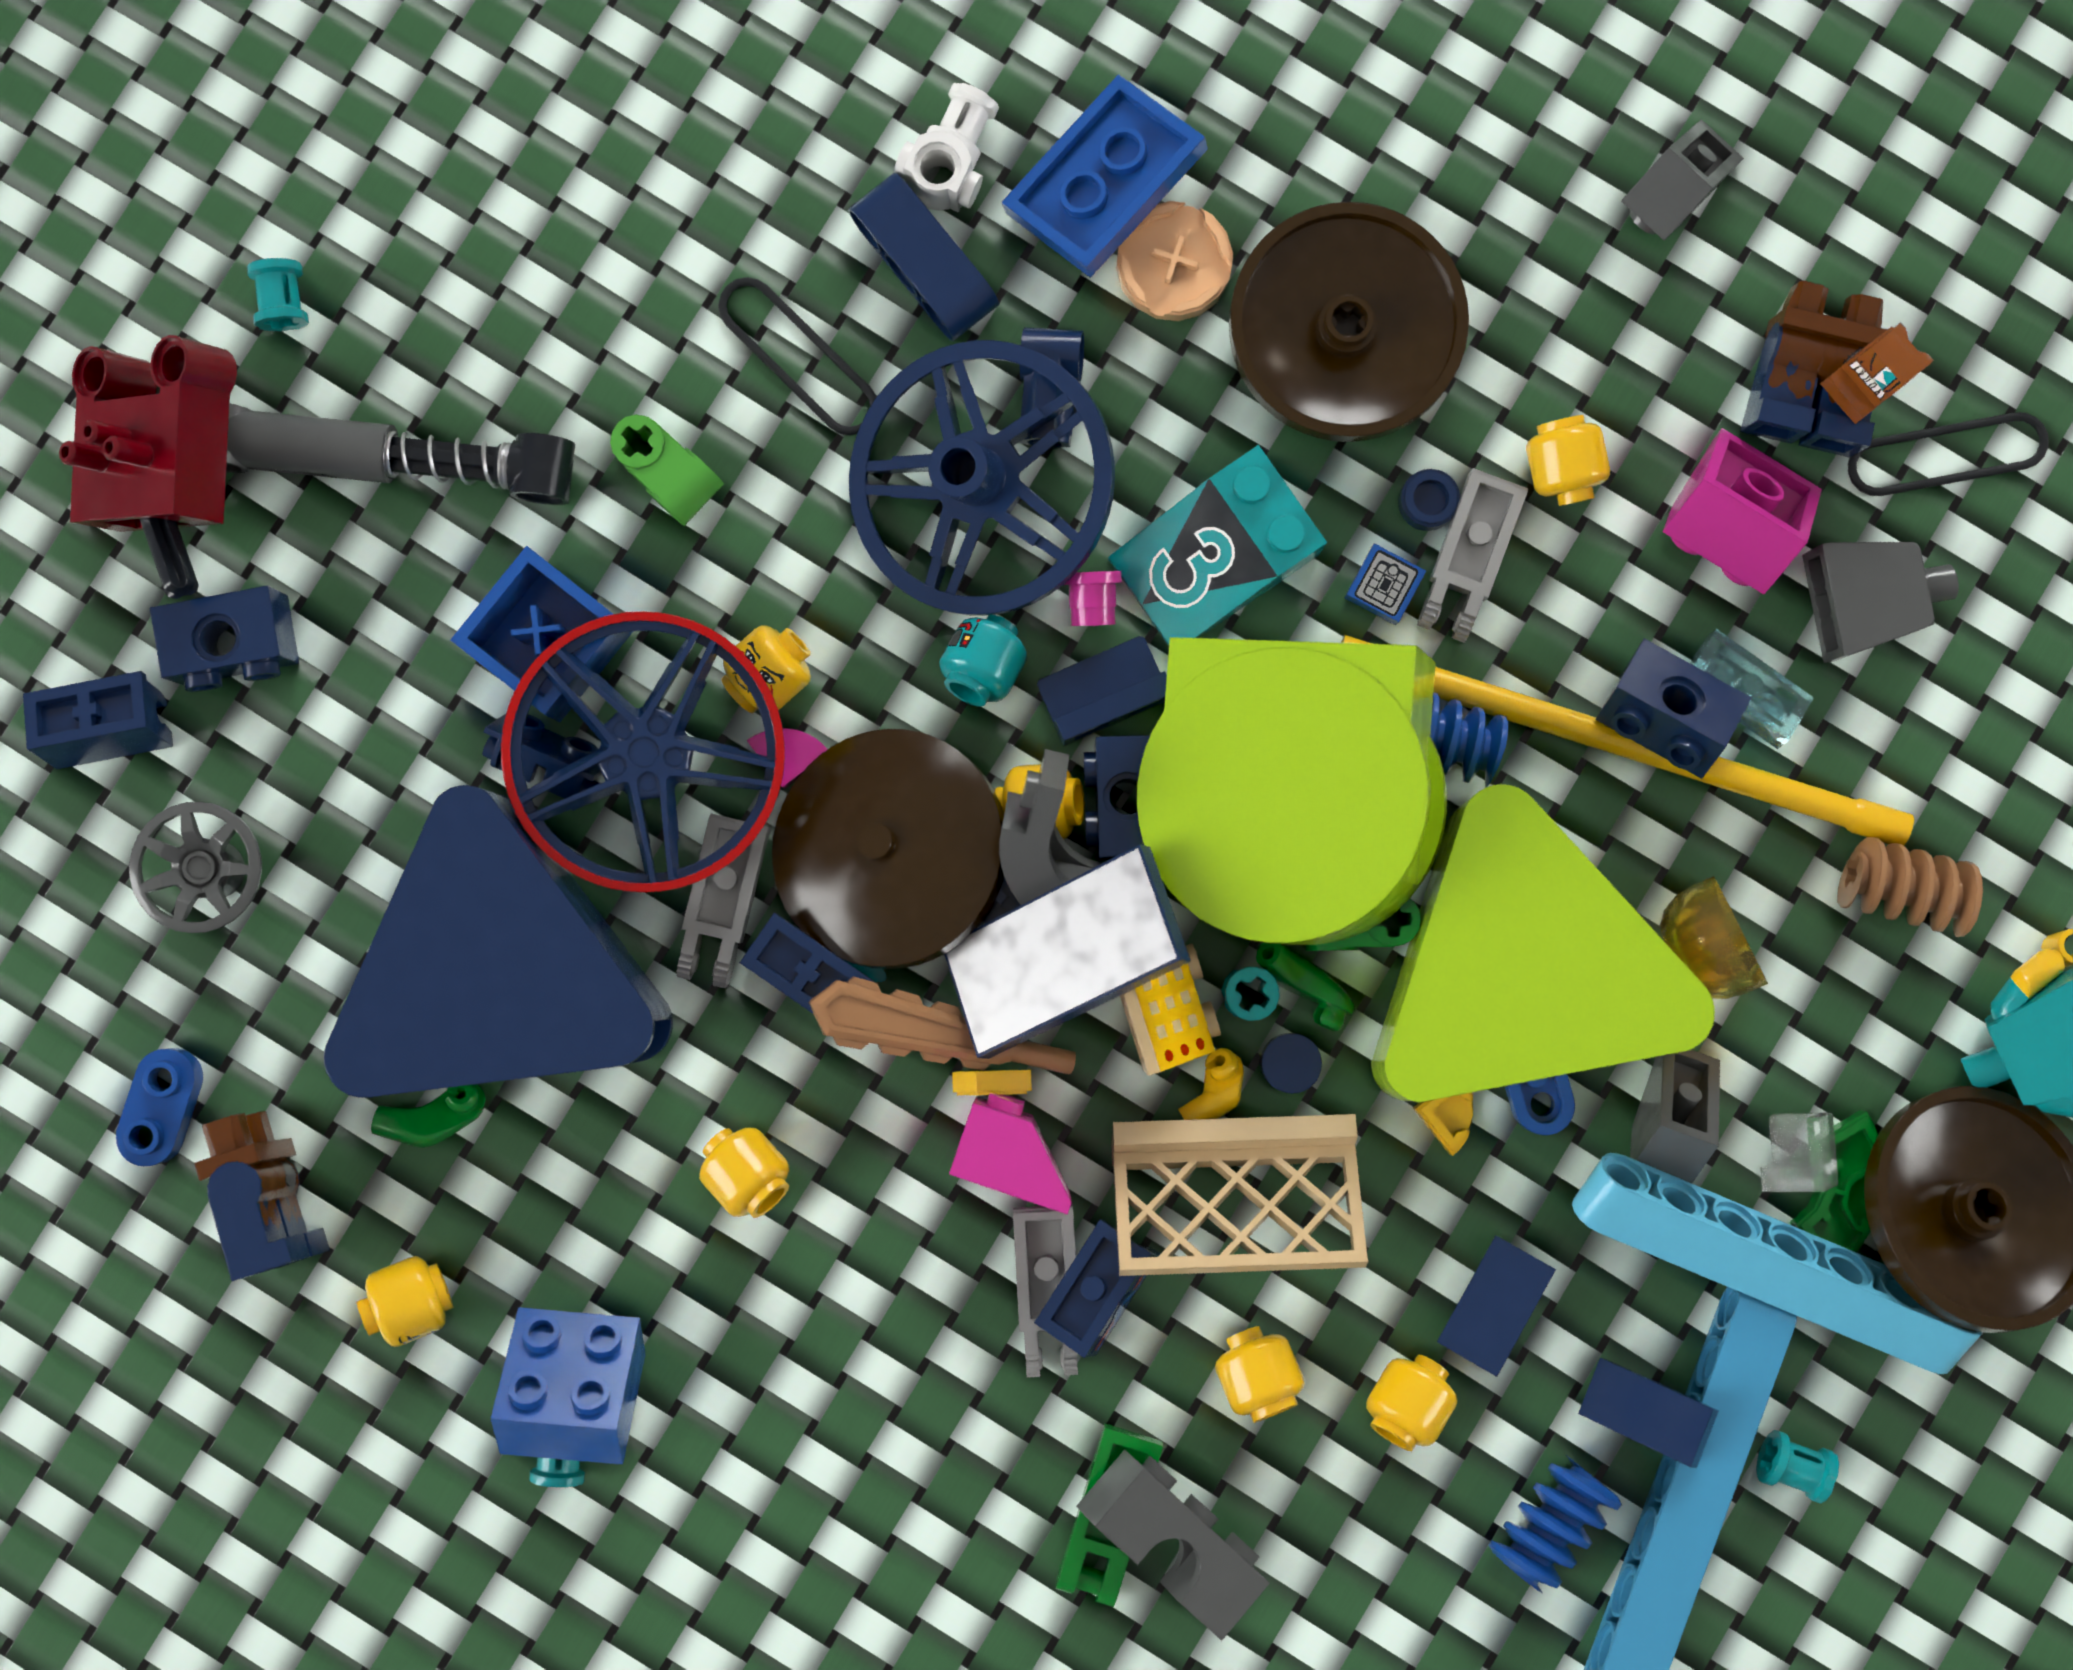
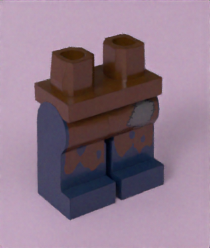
M1799 281L1790 289L1782 311L1768 321L1765 334L1766 341L1761 352L1740 432L1789 444L1800 439L1798 446L1850 458V456L1871 446L1875 425L1874 422H1870L1872 411L1858 423L1854 424L1820 383L1887 330L1881 328L1883 299L1863 294H1852L1844 301L1841 318L1823 314L1829 289L1821 284Z
M266 1111L246 1116L245 1113L234 1114L202 1125L211 1157L194 1164L199 1181L209 1179L207 1186L208 1199L232 1282L330 1251L324 1228L307 1232L296 1197L300 1184L299 1173L294 1164L286 1159L296 1155L292 1138L274 1139Z

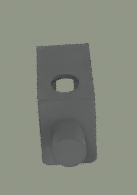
M1830 542L1821 544L1802 555L1823 663L1834 662L1934 625L1935 617L1932 603L1953 600L1957 597L1959 591L1958 577L1953 566L1946 564L1924 568L1921 548L1915 542Z

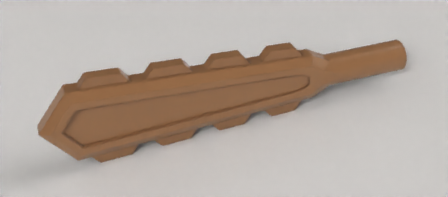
M854 976L846 982L834 981L809 1001V1005L823 1035L833 1037L838 1046L862 1050L867 1044L873 1043L878 1045L881 1053L905 1057L914 1050L920 1052L923 1060L942 1064L948 1062L952 1057L960 1059L963 1067L983 1071L991 1064L1000 1065L1007 1062H1015L1069 1075L1075 1066L1076 1054L1074 1051L1031 1041H1025L990 1059L977 1058L965 1018L962 1017L959 1007L939 1001L930 1007L924 1006L919 995L898 989L887 995L881 993L878 983Z

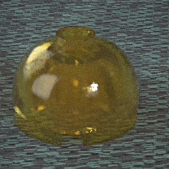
M1714 876L1694 884L1679 893L1664 909L1660 922L1663 941L1704 984L1712 999L1732 998L1768 984Z

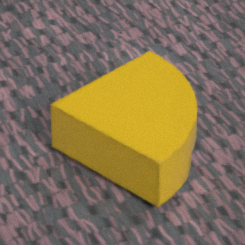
M1031 1070L952 1072L953 1093H957V1096L989 1095V1093L996 1095L1027 1094V1091H1032Z
M1473 1093L1419 1102L1413 1107V1110L1451 1156H1454L1468 1139L1473 1117Z

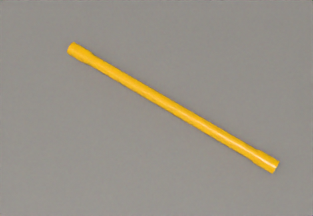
M1344 635L1341 643L1373 644ZM1435 667L1434 692L1438 693L1441 700L1449 702L1451 699L1461 701L1463 707L1470 709L1479 707L1484 709L1486 714L1492 716L1503 715L1506 716L1508 721L1833 823L1857 835L1867 838H1879L1886 844L1898 843L1904 846L1911 835L1914 816L1910 813L1865 799H1852L1720 756L1701 779L1685 769L1674 766L1667 759L1635 741L1622 737L1615 730L1595 720L1596 717Z

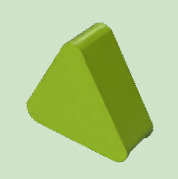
M1504 784L1493 785L1480 790L1456 809L1448 820L1421 904L1420 929L1409 942L1371 1061V1070L1379 1088L1390 1097L1403 1101L1425 1102L1688 1051L1702 1043L1710 1033L1714 1023L1715 1008L1713 999L1704 984L1538 803L1520 788Z

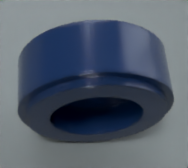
M1424 469L1413 474L1401 488L1398 497L1399 511L1403 519L1410 526L1422 531L1437 530L1445 526L1454 517L1460 500V492L1456 482L1447 473L1437 469Z
M1284 1033L1272 1038L1265 1045L1260 1058V1067L1265 1080L1275 1089L1285 1093H1300L1313 1086L1319 1078L1322 1069V1059L1317 1046L1310 1039L1296 1033Z

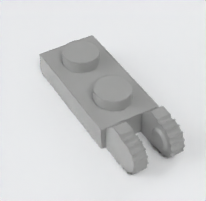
M1471 469L1429 581L1432 582V585L1424 601L1417 622L1418 626L1430 630L1440 616L1447 588L1467 595L1454 620L1452 639L1465 643L1472 630L1482 601L1484 602L1489 598L1528 488L1483 471Z
M710 813L698 861L706 858L728 842L745 821ZM764 826L755 840L730 864L715 874L692 884L682 925V930L686 931L677 965V977L688 980L692 979L699 964L703 934L722 939L718 958L714 963L712 972L713 986L725 989L728 987L737 957L738 943H743L771 830L770 827Z
M1073 1204L1070 1206L1068 1215L1043 1206L1013 1208L1019 1332H1024L1027 1377H1040V1370L1043 1368L1042 1349L1039 1347L1038 1331L1045 1330L1034 1322L1076 1258ZM1063 1344L1060 1347L1061 1367L1064 1369V1375H1078L1077 1353Z

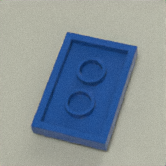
M1118 74L1001 203L1008 216L1091 278L1208 150L1206 139L1201 133Z

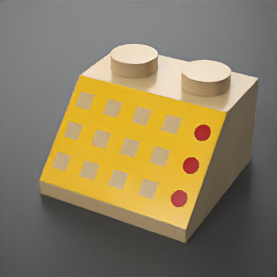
M1193 944L1186 945L1191 962L1120 995L1142 1069L1148 1076L1215 1052L1211 1038L1221 1035L1211 1001L1200 1004L1194 980L1203 978V974Z

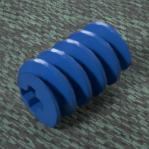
M1433 692L1430 736L1440 756L1444 775L1446 776L1456 762L1462 763V782L1469 783L1476 773L1482 770L1485 771V787H1488L1498 769L1508 739V720L1506 716L1495 715L1485 726L1484 709L1473 707L1462 720L1461 701L1451 699L1440 711L1439 695Z
M1569 1456L1567 1458L1572 1464L1570 1469L1553 1463L1548 1467L1549 1472L1557 1483L1555 1488L1538 1482L1533 1486L1542 1502L1540 1508L1522 1501L1518 1505L1528 1524L1523 1527L1509 1521L1504 1523L1503 1526L1513 1542L1509 1547L1493 1540L1488 1544L1492 1552L1504 1564L1541 1593L1543 1592L1538 1586L1539 1582L1556 1589L1562 1584V1580L1553 1566L1554 1563L1570 1569L1576 1566L1577 1561L1568 1547L1569 1543L1584 1549H1588L1592 1545L1583 1525L1587 1524L1601 1530L1606 1527L1607 1522L1599 1511L1598 1505L1600 1504L1614 1510H1619L1622 1506L1617 1495Z

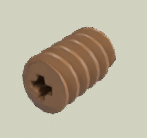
M1869 837L1856 846L1843 869L1838 886L1837 903L1841 908H1849L1857 894L1861 895L1860 909L1862 913L1873 914L1880 901L1883 900V914L1888 920H1896L1904 906H1906L1907 922L1912 926H1919L1924 921L1927 913L1930 912V927L1935 932H1943L1949 925L1951 918H1953V933L1956 937H1964L1971 931L1979 916L1983 896L1982 876L1979 868L1973 862L1959 861L1955 863L1952 858L1945 855H1936L1932 858L1926 850L1913 849L1909 852L1905 846L1898 843H1891L1885 847V844L1879 838Z

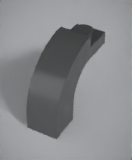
M1045 749L1039 773L1027 771L1022 794L1008 791L1000 836L999 854L1005 880L1021 905L1102 864L1074 851L1063 840L1055 823L1065 790L1069 754Z

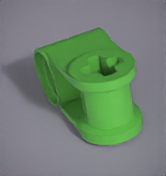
M637 414L631 415L619 421L614 427L610 440L613 454L625 469L646 488L645 491L682 526H685L724 485V482L687 447L683 448L651 418ZM637 437L644 442L648 441L653 448L652 452L646 457L642 453H635L630 445Z

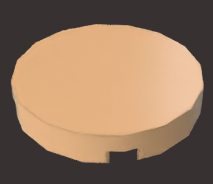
M1169 201L1158 204L1119 246L1116 271L1122 291L1137 309L1155 319L1182 321L1200 316L1219 301L1230 280L1233 251L1226 230L1213 214L1202 208L1198 210L1191 206H1185L1183 202Z

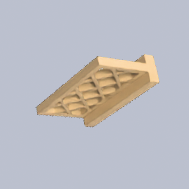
M1356 1115L1113 1122L1111 1148L1112 1166L1114 1168L1119 1276L1366 1267L1368 1258L1355 1146L1358 1138ZM1318 1163H1342L1344 1185L1331 1199L1305 1178L1309 1171ZM1290 1164H1303V1165H1302V1166L1299 1168V1170L1297 1171V1170L1294 1169ZM1272 1165L1289 1179L1270 1201L1244 1180L1256 1166ZM1231 1166H1243L1237 1173L1230 1168ZM1212 1167L1228 1181L1209 1203L1183 1182L1196 1168ZM1173 1168H1182L1176 1175L1169 1170ZM1152 1169L1168 1184L1146 1205L1128 1189L1127 1170ZM1296 1186L1322 1207L1304 1229L1300 1228L1277 1208ZM1235 1188L1261 1209L1242 1231L1216 1210ZM1175 1190L1200 1211L1180 1234L1155 1213ZM1345 1196L1347 1212L1338 1206ZM1129 1205L1139 1213L1131 1223L1129 1221ZM1330 1214L1350 1231L1351 1250L1327 1251L1310 1235ZM1268 1216L1295 1238L1282 1253H1265L1249 1239L1252 1233ZM1207 1218L1233 1240L1220 1255H1203L1187 1241ZM1146 1221L1151 1223L1171 1241V1244L1158 1257L1132 1258L1131 1236ZM1301 1245H1303V1246H1304L1305 1248H1307L1310 1252H1295V1251H1296ZM1242 1247L1249 1254L1234 1253ZM1178 1249H1180L1187 1255L1172 1257L1178 1251Z

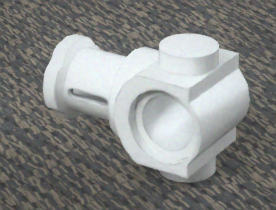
M966 83L952 84L948 93L951 102L940 125L929 126L926 133L917 137L915 144L907 141L901 149L895 164L894 173L905 179L908 186L929 209L937 211L952 209L958 213L961 206L969 209L973 205L982 184L983 175L973 171L981 154L976 146V142L987 119L995 118L999 106L984 91ZM933 167H946L953 172L952 177L941 184L930 183L924 179L926 172Z

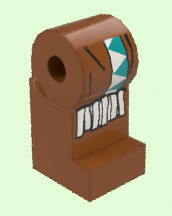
M1900 322L1894 328L1891 326L1867 344L1820 384L1852 422L1856 424L1934 360L1930 355L1918 351L1908 340L1906 327Z

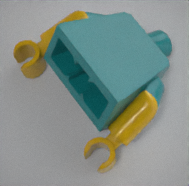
M2067 929L2048 935L2043 940L2041 950L2013 972L1992 1000L1990 1005L1991 1015L1984 1020L1995 1046L1960 1059L1972 1086L1987 1088L2011 1079L2023 1105H2035L2044 1113L2073 1118V969L2064 972L2065 967L2073 965V954L2069 955L2064 946L2065 939L2073 934V929Z

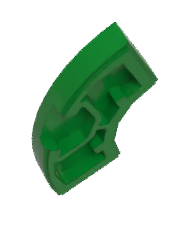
M1859 1110L1809 1140L1817 1161L1816 1187L1807 1207L1790 1221V1224L1794 1227L1854 1252L1860 1249L1871 1232L1865 1209L1864 1184L1868 1158L1878 1134L1867 1111Z

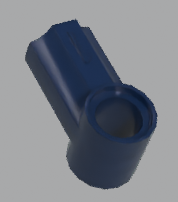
M1024 327L1021 338L1022 346L1040 352L1054 360L1081 383L1084 363V331ZM1020 365V379L1024 381L1022 417L1035 407L1042 408L1063 394V392L1045 376ZM1074 405L1034 431L1031 435L1020 441V443L1033 446L1052 429L1055 430L1074 414ZM1073 429L1049 449L1070 447Z

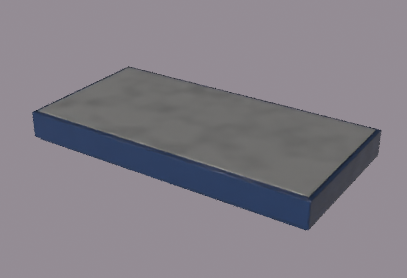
M1141 844L974 929L961 944L944 954L977 1058L990 1059L1191 962L1151 848Z

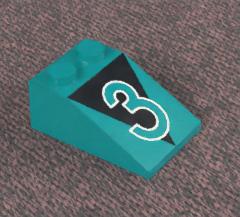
M1257 445L1207 479L1112 553L1108 560L1116 571H1121L1122 580L1169 646L1170 637H1201L1318 557L1327 541L1261 447Z

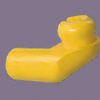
M1218 1048L1215 1049V1052L1208 1054L1205 1060L1206 1069L1203 1093L1178 1108L1184 1120L1219 1119L1238 1106L1241 1097L1244 1067L1241 1059L1231 1050Z

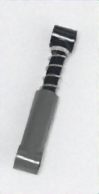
M229 404L227 473L248 472V469L381 483H391L399 473H407L412 480H418L423 475L434 476L440 483L446 482L449 478H459L466 485H472L477 480L487 481L493 488H498L499 486L503 489L507 488L510 491V496L532 503L547 505H565L569 503L575 443L562 437L541 433H520L516 435V440H513L512 443L503 442L502 445L499 444L497 447L487 446L485 440L482 442V446L461 444L458 437L455 439V443L434 441L432 435L428 437V440L407 438L405 432L399 437L395 426L390 424L252 411L239 405Z

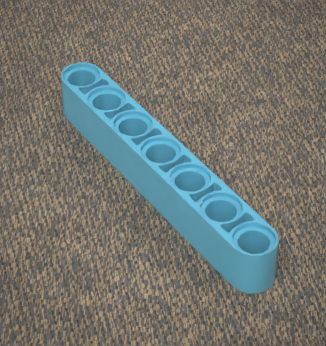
M1607 1153L1602 1156L1572 1202L1573 1210L1577 1217L1587 1227L1600 1234L1933 1373L1947 1374L1983 1333L1958 1327L1930 1313L1906 1293L1885 1264L1622 1154Z

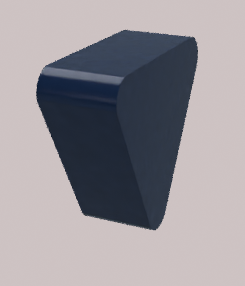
M460 785L443 792L433 804L324 1050V1065L328 1077L339 1090L360 1098L611 1068L645 1061L660 1053L671 1037L673 1017L668 1003L569 871L552 860L526 832L513 809L510 799L475 786Z

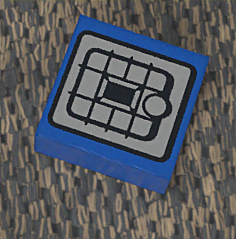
M1374 543L1344 598L1397 625L1426 570Z

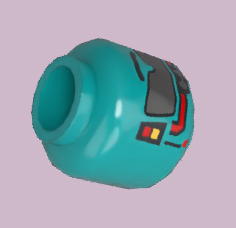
M988 615L986 619L978 617L965 619L957 627L939 661L941 673L946 678L944 685L947 690L963 702L974 706H984L987 702L1002 701L1011 691L1027 661L1026 648L1017 637L1018 629L1010 621L997 615Z

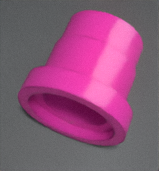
M1121 571L1076 572L1064 584L1069 586L1071 626L1115 625L1116 583H1122Z

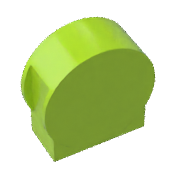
M1170 637L1164 712L1155 725L1145 747L1137 784V811L1143 843L1151 848L1161 879L1169 891L1184 907L1211 926L1234 936L1268 943L1292 945L1333 943L1366 932L1398 911L1412 897L1430 871L1439 851L1445 829L1447 814L1445 775L1440 756L1430 736L1436 662L1417 645Z

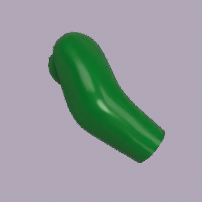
M1263 942L1256 953V961L1275 978L1277 984L1296 995L1318 1004L1312 1014L1314 1023L1335 1032L1343 1028L1346 1015L1352 1016L1355 1011L1354 1002L1346 991L1326 973L1284 944Z
M473 1084L449 1087L447 1091L421 1107L399 1108L379 1105L373 1116L371 1132L374 1135L415 1147L425 1148L436 1145L479 1118L485 1108V1093L481 1087Z

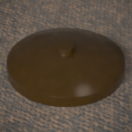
M1337 202L1319 205L1291 216L1277 225L1258 243L1247 258L1239 274L1229 312V337L1232 354L1245 385L1255 399L1270 414L1287 426L1316 438L1341 442L1365 441L1383 437L1408 426L1427 412L1442 396L1454 378L1464 355L1469 329V312L1465 288L1453 260L1444 247L1432 234L1409 217L1379 205L1361 202Z
M882 729L847 738L823 752L807 766L789 790L782 804L773 836L772 865L776 886L783 905L792 921L801 931L848 962L875 969H900L932 961L961 944L981 924L999 894L1004 879L999 854L1004 818L1001 803L994 788L982 771L960 751L934 736L906 729Z
M1959 1086L1947 1088L1921 1097L1899 1110L1883 1127L1872 1147L1868 1158L1864 1184L1865 1209L1872 1238L1886 1267L1899 1285L1919 1305L1933 1315L1958 1327L1976 1332L2006 1333L2032 1328L2047 1323L2066 1311L2073 1304V1145L2048 1117L2032 1105H2023L2018 1097L1986 1087Z

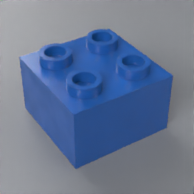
M526 545L450 640L515 691L531 664L558 638L589 621L613 615V613ZM633 631L613 634L583 646L573 654L594 673L600 674ZM564 661L555 668L559 675L580 697L590 686ZM548 677L532 702V705L540 712L558 722H561L572 708L566 702L567 699Z
M518 1307L491 1415V1423L500 1454L623 1465L645 1359L640 1318Z

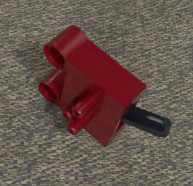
M175 335L163 337L156 344L152 353L151 363L140 358L89 346L83 349L77 356L72 371V385L76 392L74 442L69 440L64 442L59 450L61 462L73 466L70 522L119 532L144 530L165 594L173 599H178L184 595H192L198 590L199 585L179 527L224 524L230 393L237 377L236 361L233 355L226 349ZM157 386L160 388V394H155Z

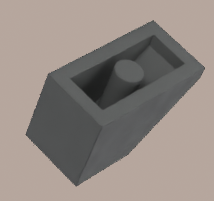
M1701 119L1661 155L1621 202L1630 209V217L1640 229L1649 234H1657L1665 241L1744 158Z
M1691 1049L1655 1058L1632 1125L1630 1158L1693 1183L1719 1146V1059Z

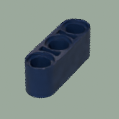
M897 173L891 174L848 208L849 215L863 236L937 327L952 342L1000 305L998 298L984 277Z

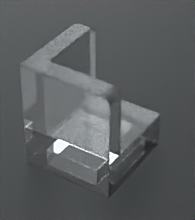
M1833 1112L1776 1113L1769 1117L1772 1163L1760 1167L1762 1192H1825L1837 1186L1838 1173Z

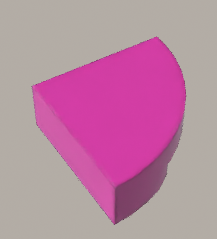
M783 728L785 765L781 786L784 789L796 781L807 766L819 755L828 750L813 736L799 730ZM765 731L746 740L756 754L767 756Z

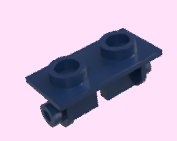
M506 714L484 729V733L490 735L484 746L482 755L491 759L490 765L500 770H502L501 740ZM528 714L522 740V764L525 781L530 783L534 780L539 765L547 768L543 778L544 781L558 770L598 748L585 739L578 737L565 738L545 729V725L541 720ZM595 765L548 791L565 799L601 784L595 781V779L602 773L598 765Z

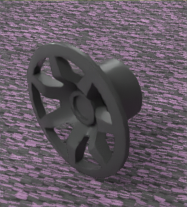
M184 802L158 813L141 830L130 856V882L140 906L152 919L161 925L175 931L187 933L213 931L233 922L253 901L260 885L262 874V857L258 841L247 824L230 810L212 803ZM193 813L212 814L221 818L227 824L219 829L210 839H206L200 834ZM181 816L183 845L178 848L152 838L156 831L166 822ZM236 832L245 844L248 865L244 863L241 853L233 845L229 844ZM148 848L156 855L171 862V870L160 873L144 882L142 862L145 850ZM244 875H247V882L242 894L230 906L226 897L233 894L240 887ZM177 886L181 892L176 899L174 916L171 917L160 910L148 893ZM198 898L207 899L220 913L215 918L203 922L186 921Z

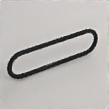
M749 277L736 279L728 284L720 294L718 304L719 314L725 325L829 428L839 434L849 436L857 434L862 423L851 427L842 426L837 423L732 320L727 310L728 298L732 292L740 287L750 286L757 288L865 393L869 399L870 407L877 397L872 388L768 285L758 279Z
M2009 413L1872 439L1870 447L1850 456L1848 460V475L1852 484L1860 492L1870 496H1885L2024 470L2037 465L2045 457L2049 447L2048 433L2044 424L2035 416L2027 413ZM2013 421H2023L2030 424L2039 436L2037 452L2031 458L2020 462L1886 487H1871L1865 484L1857 472V461L1860 455L1868 449Z

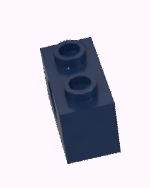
M268 585L150 607L161 678L184 685L185 691L199 692L217 689L223 686L222 678L242 674L244 680L247 681L271 679L281 675L280 667L299 664L288 595ZM233 628L236 635L235 645L230 652L220 656L217 648L218 639L224 631Z
M1644 638L1621 673L1595 720L1615 730L1622 737L1631 739L1667 759L1674 766L1685 769L1702 779L1726 748L1752 697Z
M1150 735L1096 737L1095 752H1084V787H1096V811H1085L1086 847H1097L1098 860H1110L1139 844L1144 845L1139 826L1138 812L1127 815L1116 811L1110 802V791L1120 783H1131L1137 786L1141 761Z

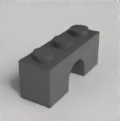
M1124 1450L1076 1507L1100 1532L1137 1565L1156 1544L1167 1539H1179L1177 1559L1159 1582L1182 1606L1222 1641L1270 1584L1252 1567L1260 1556L1233 1532L1230 1533L1225 1541L1218 1536L1211 1528L1219 1519L1192 1494L1184 1503L1181 1502L1170 1491L1177 1480L1151 1456L1141 1465Z

